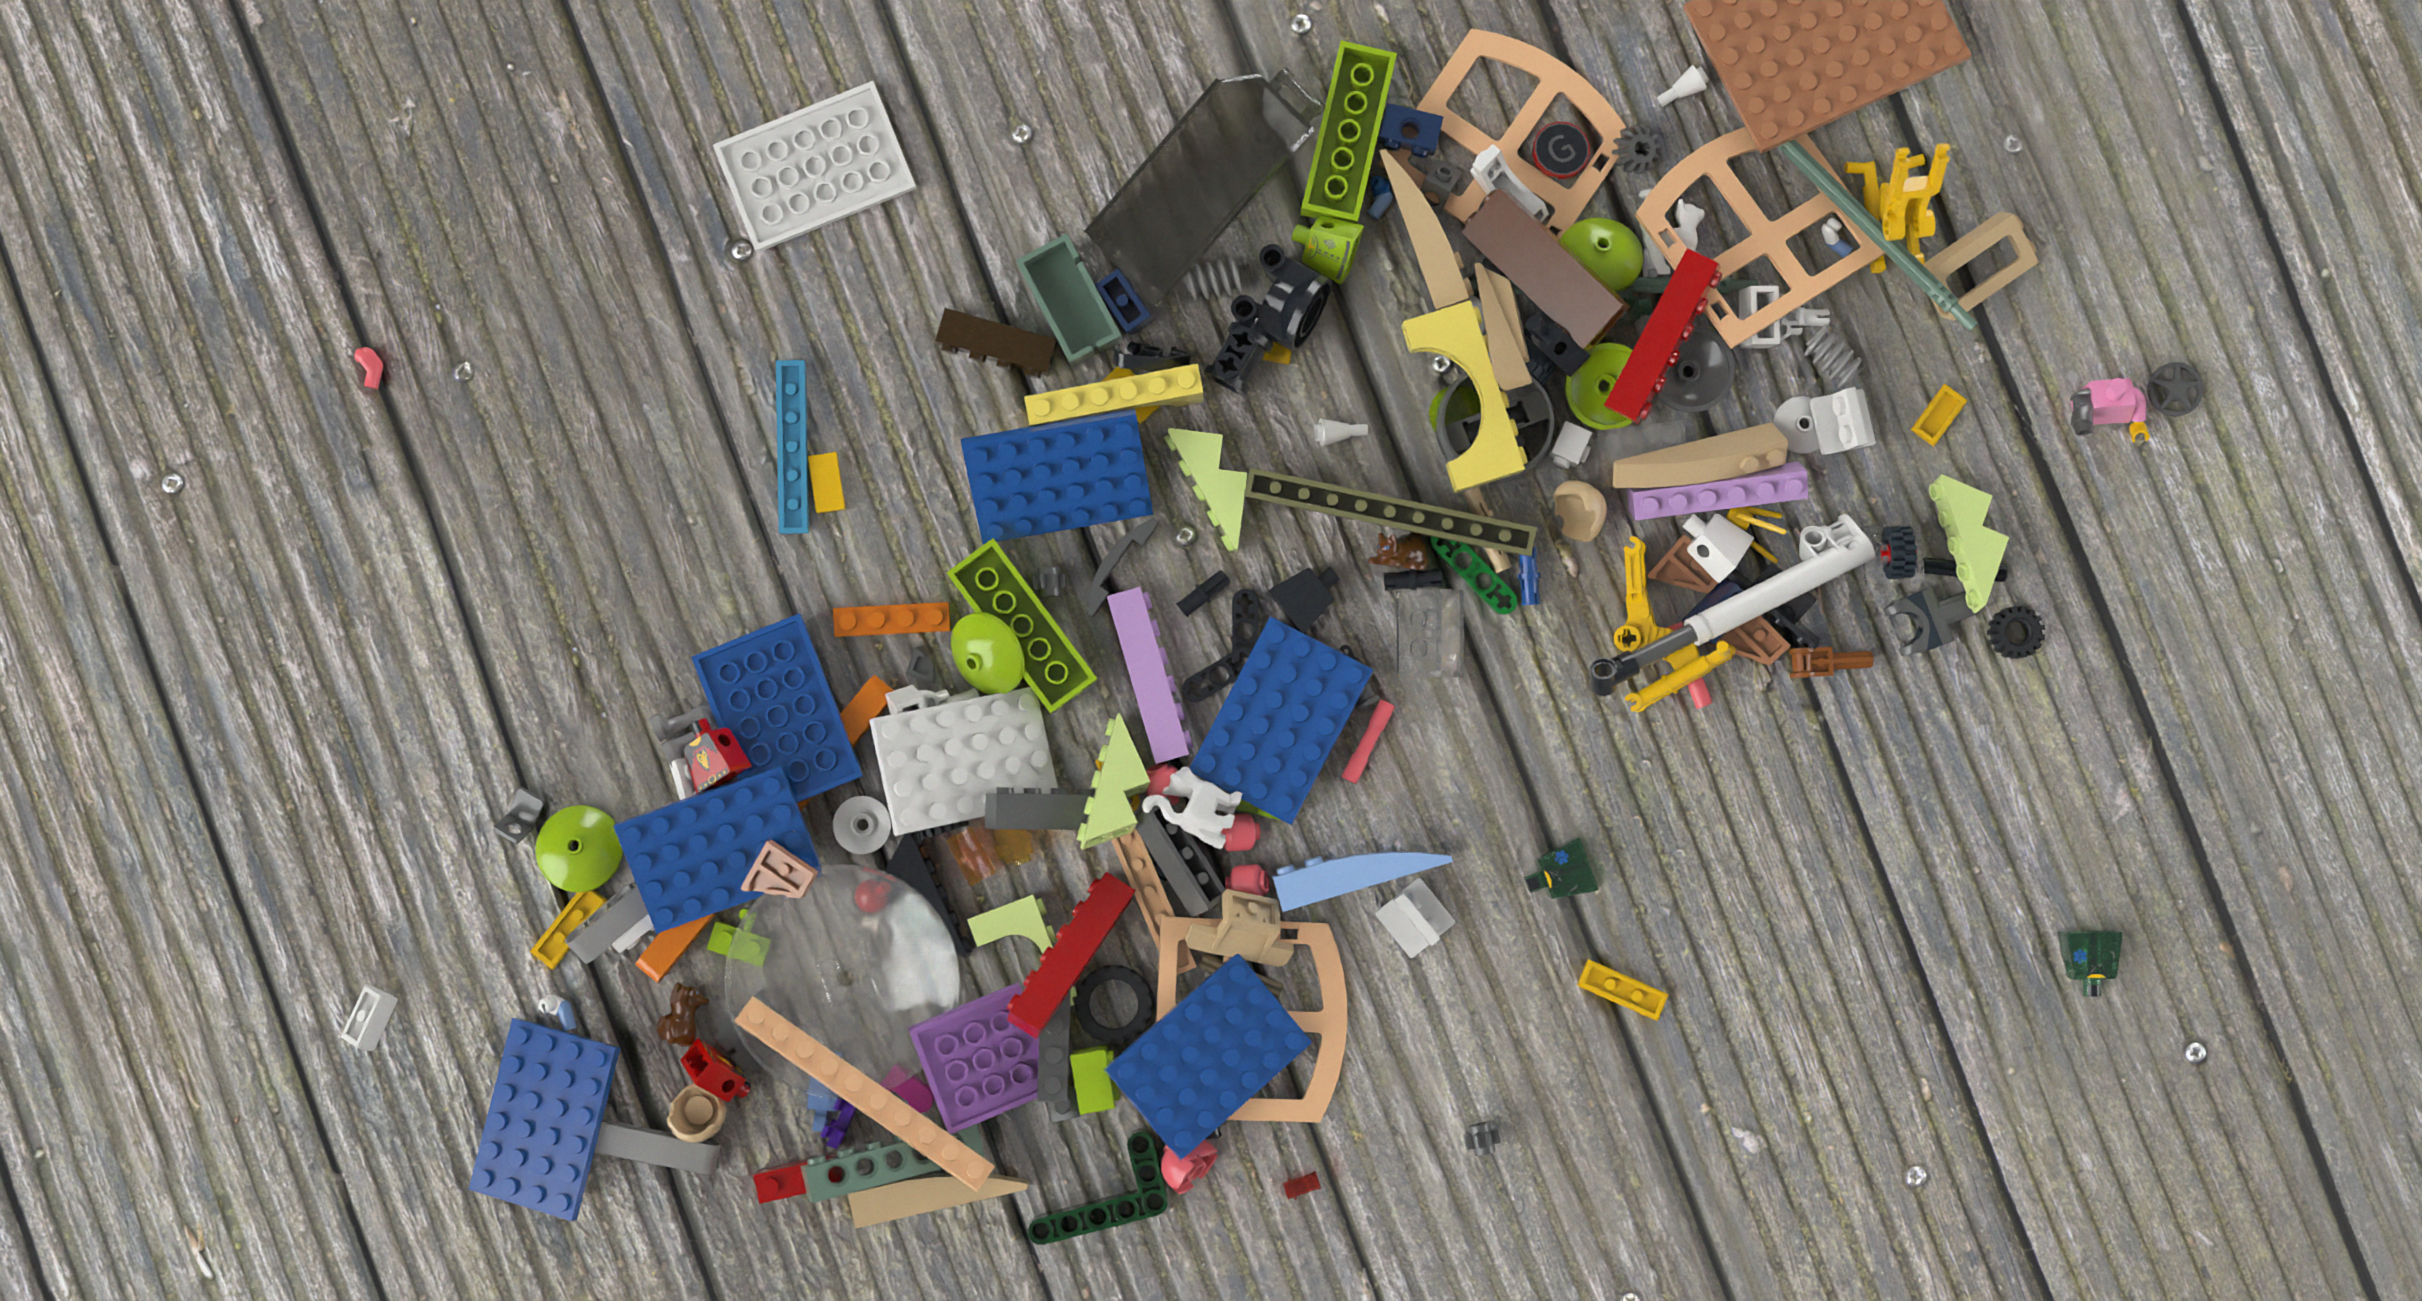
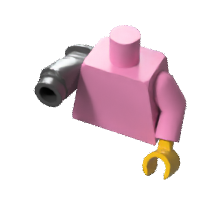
M2131 379L2094 380L2071 396L2072 417L2070 425L2075 430V435L2091 434L2093 432V425L2129 423L2132 420L2134 422L2129 426L2132 441L2135 443V436L2139 433H2143L2145 441H2148L2150 437L2146 424L2143 422L2146 420V399L2138 388L2133 387Z

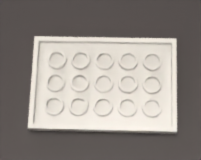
M873 81L713 144L757 253L917 189Z
M1031 687L1013 690L1006 694L998 693L869 720L894 836L985 816L986 793H996V787L1014 788V793L1024 794V788H1041V794H1051V788H1058L1038 696Z

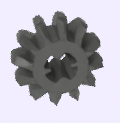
M1638 124L1631 125L1629 129H1622L1620 131L1621 138L1613 140L1618 149L1612 150L1611 153L1619 155L1615 164L1617 166L1624 165L1623 171L1626 173L1634 171L1635 174H1642L1644 169H1653L1652 161L1660 159L1659 155L1655 152L1662 147L1661 144H1655L1654 142L1658 134H1650V127L1642 126L1640 128ZM1636 144L1639 147V150H1636L1638 154H1636L1634 151V149H1637V147L1635 146Z

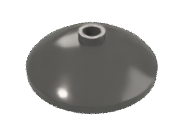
M1695 326L1687 342L1683 340L1678 349L1681 354L1673 368L1669 366L1664 375L1667 380L1662 391L1659 394L1655 393L1665 405L1685 413L1702 412L1717 405L1728 394L1735 376V362L1727 343L1715 332L1704 327ZM1687 367L1692 370L1691 377H1686L1683 374L1684 368Z

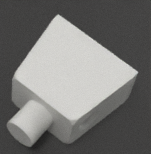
M1692 513L1682 525L1685 530L1694 536L1687 547L1688 553L1718 583L1736 568L1754 540L1753 536L1720 514H1714L1705 523Z

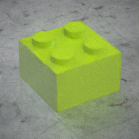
M1107 1044L1073 1050L1070 1059L1080 1115L1115 1109L1117 1100H1120L1121 1090L1104 1070L1115 1059L1114 1050L1108 1051Z

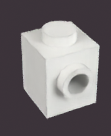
M1565 421L1560 427L1548 456L1554 458L1553 463L1569 469L1570 466L1575 467L1579 461L1584 463L1591 449L1590 446H1587L1592 432Z

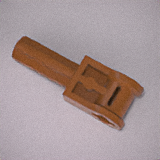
M1832 647L1788 649V654L1791 655L1792 659L1790 678L1834 676V670L1871 668L1874 662L1871 651L1832 653Z

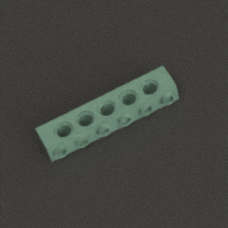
M977 1124L951 1134L980 1156L985 1157ZM894 1136L893 1142L883 1144L882 1140L866 1143V1149L854 1152L853 1147L839 1150L836 1152L837 1157L825 1159V1155L807 1159V1165L801 1166L808 1201L811 1203L942 1169V1167L926 1156L922 1159H917L914 1154L915 1148L897 1136ZM896 1150L899 1154V1161L895 1166L889 1167L886 1164V1156L890 1151ZM863 1158H868L871 1164L870 1170L866 1174H859L857 1171L858 1162ZM834 1166H839L842 1170L841 1178L836 1182H830L828 1179L829 1170Z

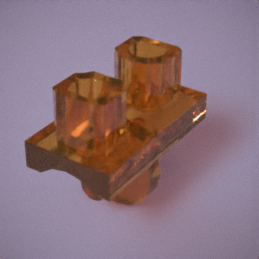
M972 826L945 840L970 887L997 873Z

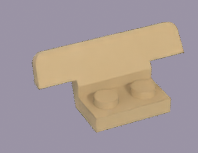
M1226 889L1222 893L1223 920L1218 924V927L1214 928L1191 923L1185 938L1187 946L1193 950L1228 957L1239 954L1244 960L1277 967L1286 965L1294 953V944L1275 940L1281 931L1279 900Z

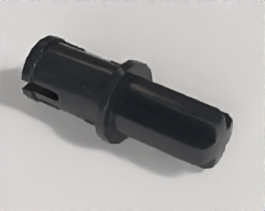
M1220 570L1200 586L1196 584V589L1176 604L1188 618L1189 615L1206 602L1211 603L1210 599L1230 584V579Z

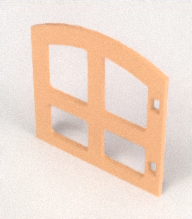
M1473 28L1468 32L1415 109L1444 116L1440 131L1476 156L1483 150H1487L1492 144L1501 150L1508 167L1520 182L1554 209V215L1546 227L1549 229L1552 226L1554 229L1559 230L1557 234L1559 239L1574 224L1619 158V155L1611 153L1612 150L1618 149L1613 140L1621 138L1620 131L1626 128L1619 115L1606 99L1587 80L1565 63L1543 50L1520 40ZM1479 57L1509 64L1540 79L1537 88L1506 133L1498 141L1490 138L1446 106L1456 88ZM1558 93L1564 94L1585 115L1603 139L1602 145L1570 189L1564 188L1521 159L1517 154L1518 149ZM1405 127L1402 130L1403 135L1407 138H1414L1418 135L1413 127ZM1401 148L1400 151L1387 150L1420 190L1426 175L1408 163L1411 151ZM1600 154L1609 158L1601 172L1593 167ZM1381 159L1378 163V166L1386 170L1383 160ZM1474 178L1463 195L1456 196L1450 193L1443 210L1465 224V221L1472 213L1479 211V206L1487 194ZM1433 192L1425 193V198L1434 204L1440 202L1437 194Z
M1746 126L1716 138L1681 160L1650 191L1635 214L1637 220L1675 271L1687 247L1668 223L1665 214L1701 176L1707 175L1750 232V237L1712 259L1721 266L1720 272L1723 275L1720 281L1761 256H1767L1790 287V292L1744 320L1736 317L1716 288L1709 290L1706 299L1709 301L1704 312L1730 349H1733L1886 254L1821 190L1820 194L1774 222L1769 221L1727 165V161L1758 150ZM1807 133L1795 138L1850 193ZM1836 213L1857 240L1860 248L1819 274L1809 276L1787 247L1786 241L1827 215ZM1665 231L1674 241V244L1669 248L1659 235ZM1717 302L1726 313V316L1721 320L1711 307Z
M1160 917L1156 1022L1176 1006L1178 943L1180 940H1185L1190 924L1195 923L1217 928L1223 919ZM1280 921L1281 929H1298L1297 938L1281 939L1280 931L1275 939L1291 944L1309 945L1320 984L1322 1009L1320 1011H1287L1303 1032H1313L1321 1035L1317 1060L1304 1097L1301 1099L1250 1098L1227 1120L1321 1122L1332 1099L1340 1075L1347 1033V994L1344 972L1338 948L1328 923ZM1223 956V963L1230 957Z

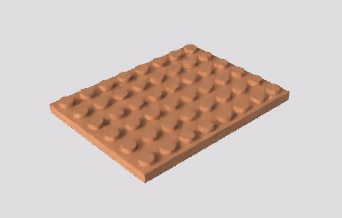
M1692 0L1685 3L1683 7L1760 154L1967 61L1972 55L1942 0Z

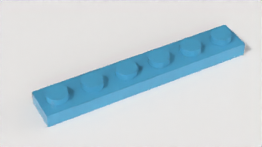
M781 360L776 361L779 534H809L806 361Z

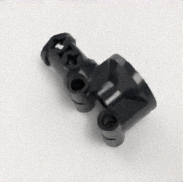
M1268 244L1263 247L1259 254V261L1268 280L1273 283L1263 304L1255 302L1248 295H1240L1232 301L1231 312L1236 322H1231L1228 328L1230 334L1213 364H1208L1204 371V374L1212 381L1245 397L1250 390L1248 386L1265 353L1270 354L1274 347L1273 342L1292 352L1298 351L1303 346L1323 313L1332 287V280L1287 257L1283 249L1276 244Z

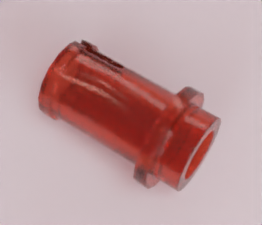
M1316 1171L1292 1180L1289 1177L1286 1182L1282 1183L1287 1199L1294 1198V1201L1297 1200V1196L1321 1189Z

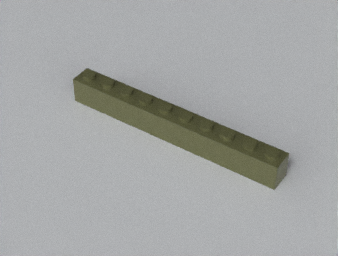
M1251 467L1244 493L1245 497L1527 557H1531L1537 527Z

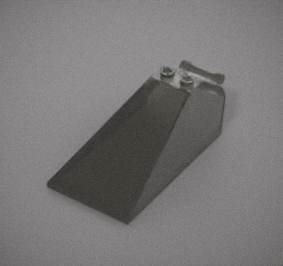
M1288 68L1281 69L1270 82L1259 73L1221 80L1216 78L1084 232L1152 304L1158 306L1302 149L1317 130L1310 122L1322 114L1325 104L1318 98L1314 99L1294 79V74ZM1283 87H1286L1306 106L1301 113L1279 93Z

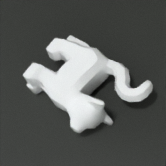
M1643 189L1640 191L1639 197L1646 199L1652 189ZM1679 199L1678 205L1675 207V218L1678 228L1673 229L1687 248L1696 251L1698 243L1696 228L1699 222L1704 219L1705 213L1703 209L1697 208L1693 204H1684L1683 199ZM1640 224L1644 247L1642 276L1657 277V274L1670 275V266L1666 264V258ZM1666 231L1659 234L1668 248L1674 244V241Z
M1182 767L1175 774L1170 775V784L1162 792L1165 795L1189 798V802L1182 813L1176 814L1173 812L1170 802L1160 795L1148 796L1143 801L1144 812L1149 813L1153 806L1157 805L1161 808L1167 821L1181 826L1186 832L1196 835L1205 843L1222 849L1226 841V835L1222 834L1221 831L1223 828L1232 827L1235 818L1233 813L1236 806L1239 805L1243 793L1238 791L1232 794L1225 793L1215 784L1199 780L1188 767ZM1215 810H1217V811H1222V812H1224V813L1227 814V815H1225V816L1217 815V814L1215 813Z

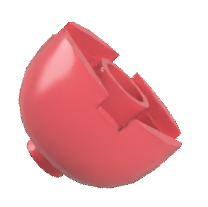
M1204 1139L1186 1157L1179 1160L1171 1149L1165 1145L1163 1148L1165 1154L1161 1161L1163 1178L1179 1195L1186 1193L1194 1187L1191 1181L1197 1177L1202 1179L1213 1166L1218 1156L1215 1153L1217 1149Z

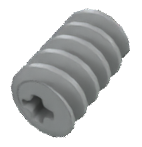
M1229 258L1227 267L1224 266L1221 260H1218L1216 269H1213L1210 262H1206L1204 271L1201 270L1198 264H1195L1193 273L1189 271L1187 266H1183L1181 277L1186 303L1189 294L1192 295L1195 302L1198 301L1200 292L1208 300L1212 290L1220 298L1223 288L1226 289L1229 296H1232L1235 286L1243 294L1239 266L1236 265L1232 258Z
M1825 324L1805 343L1808 347L1804 355L1809 356L1815 353L1816 356L1812 363L1815 365L1823 361L1824 364L1821 372L1823 373L1831 369L1832 373L1829 380L1832 381L1839 377L1840 382L1837 388L1840 389L1849 384L1866 366L1858 368L1862 361L1860 357L1850 360L1854 352L1852 349L1842 352L1845 345L1844 341L1834 344L1837 337L1835 332L1827 336L1825 335L1829 328Z

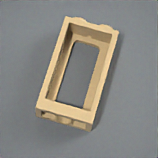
M2000 211L1923 265L1951 292L1946 283V278L1949 274L2003 237H2008L2018 258L1958 298L1960 300L1958 304L1968 312L2038 264L2039 261L2034 254L2036 253L2034 244L2026 238L2022 231L2024 226L2020 218L2015 214ZM1932 300L1942 318L1956 320L1950 312L1946 313Z

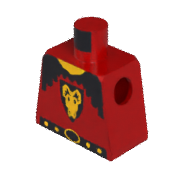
M707 718L697 720L690 725L696 740L684 747V754L697 794L722 786L751 767L748 758L730 729L726 727L712 731Z
M700 1038L696 1039L680 1060L695 1085L726 1102L731 1101L734 1095L744 1098L751 1089V1084L746 1081L745 1076L732 1060Z

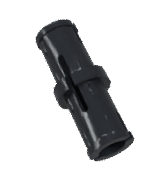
M1441 568L1384 572L1385 591L1395 589L1417 591V588L1443 586Z

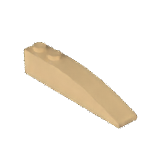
M1386 149L1380 150L1436 311L1470 301L1469 296L1474 293L1469 279H1462L1459 269L1464 268L1459 251L1453 253L1437 216L1407 172Z
M1772 422L1616 460L1614 461L1612 485L1615 488L1681 486L1734 478L1786 464L1788 440Z
M933 1173L912 1176L848 1194L856 1229L1027 1190L1030 1184L1029 1180L1024 1178L989 1174L981 1188L976 1192L950 1173Z

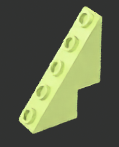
M1168 428V435L1164 436L1171 452L1178 451L1182 458L1178 462L1186 477L1191 475L1196 485L1192 488L1199 501L1206 500L1211 510L1206 513L1214 527L1220 525L1225 535L1221 539L1229 552L1232 550L1238 552L1247 473L1219 469L1223 441L1222 434Z
M1941 474L1930 484L1929 493L1937 505L1939 511L1938 520L1945 529L1948 538V550L1953 554L1957 565L1956 573L1958 579L1963 582L1966 591V603L1973 613H1977L1987 604L2009 537L1982 526L1992 495Z
M1120 713L1117 714L1115 719L1109 718L1105 735L1110 736L1108 745L1102 744L1098 761L1103 762L1101 771L1095 770L1091 787L1096 788L1094 797L1088 796L1084 813L1089 815L1087 824L1081 823L1077 840L1082 841L1081 850L1132 833L1137 820L1127 798L1146 792L1150 783Z

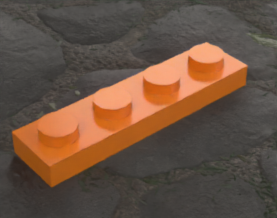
M937 602L833 608L834 637L951 631L950 603Z

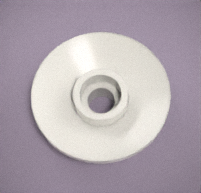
M1793 397L1785 401L1774 415L1773 424L1788 440L1787 450L1790 452L1806 454L1820 448L1809 403L1810 399H1812L1810 397ZM1801 419H1806L1809 422L1807 429L1800 426L1799 422Z
M856 796L843 802L837 809L833 819V832L838 843L844 849L855 854H868L881 848L887 841L891 832V818L886 807L877 799L869 796ZM862 819L868 821L869 826L866 830H861L858 826L859 821Z

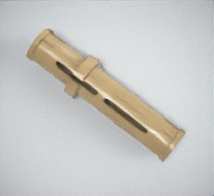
M1480 486L1462 493L1471 514L1492 518L1493 512L1488 510ZM1485 548L1495 574L1512 567L1506 552Z

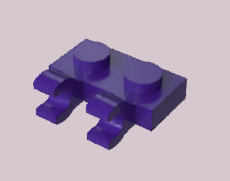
M837 1097L833 1106V1110L841 1111L838 1120L832 1119L830 1124H825L820 1134L823 1138H829L826 1145L836 1150L841 1146L858 1109L841 1097Z

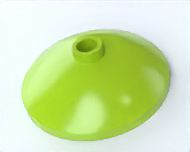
M1607 218L1584 219L1569 227L1560 239L1615 292H1622L1630 287L1641 272L1644 259L1641 243L1628 227L1615 220ZM1598 245H1605L1607 247L1601 248Z
M1616 343L1597 344L1592 350H1585L1591 355L1588 360L1571 377L1566 374L1565 397L1569 408L1581 422L1599 430H1616L1631 424L1632 421L1608 410L1604 404L1633 350ZM1603 380L1608 383L1605 391H1601L1599 388V384Z
M984 612L970 613L956 623L951 635V651L955 665L963 678L977 690L989 695L1006 694L1017 687L1024 673V655L1013 631L996 616Z
M586 805L570 806L556 812L545 822L536 841V860L542 874L554 886L569 892H588L604 885L614 876L623 857V849L613 827L616 822L600 809ZM578 841L579 848L576 851H571V844Z

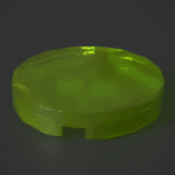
M1450 386L1439 391L1429 407V424L1435 434L1437 410ZM1458 387L1452 393L1447 403L1445 426L1481 413L1478 393L1469 387Z

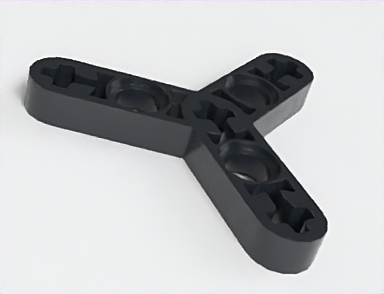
M1241 589L1234 594L1232 599V653L1185 680L1182 691L1187 700L1191 702L1202 701L1237 680L1239 674L1234 676L1232 668L1226 661L1231 658L1234 664L1240 660V653L1244 652L1245 655H1249L1258 640V599L1253 591ZM1243 594H1247L1248 599L1253 600V605L1248 606V615L1254 614V620L1249 618L1236 620V614L1242 615V606L1237 605L1236 601L1240 600ZM1241 623H1249L1253 627L1254 632L1251 638L1241 639L1237 635L1236 630ZM1244 665L1239 666L1236 670L1241 672ZM1218 666L1225 667L1229 673L1228 679L1223 683H1217L1212 678V671ZM1207 673L1209 682L1215 688L1209 691L1207 685L1200 690L1202 694L1200 697H1196L1195 694L1189 695L1187 693L1190 689L1189 683L1194 681L1195 684H1200L1205 681L1201 675Z

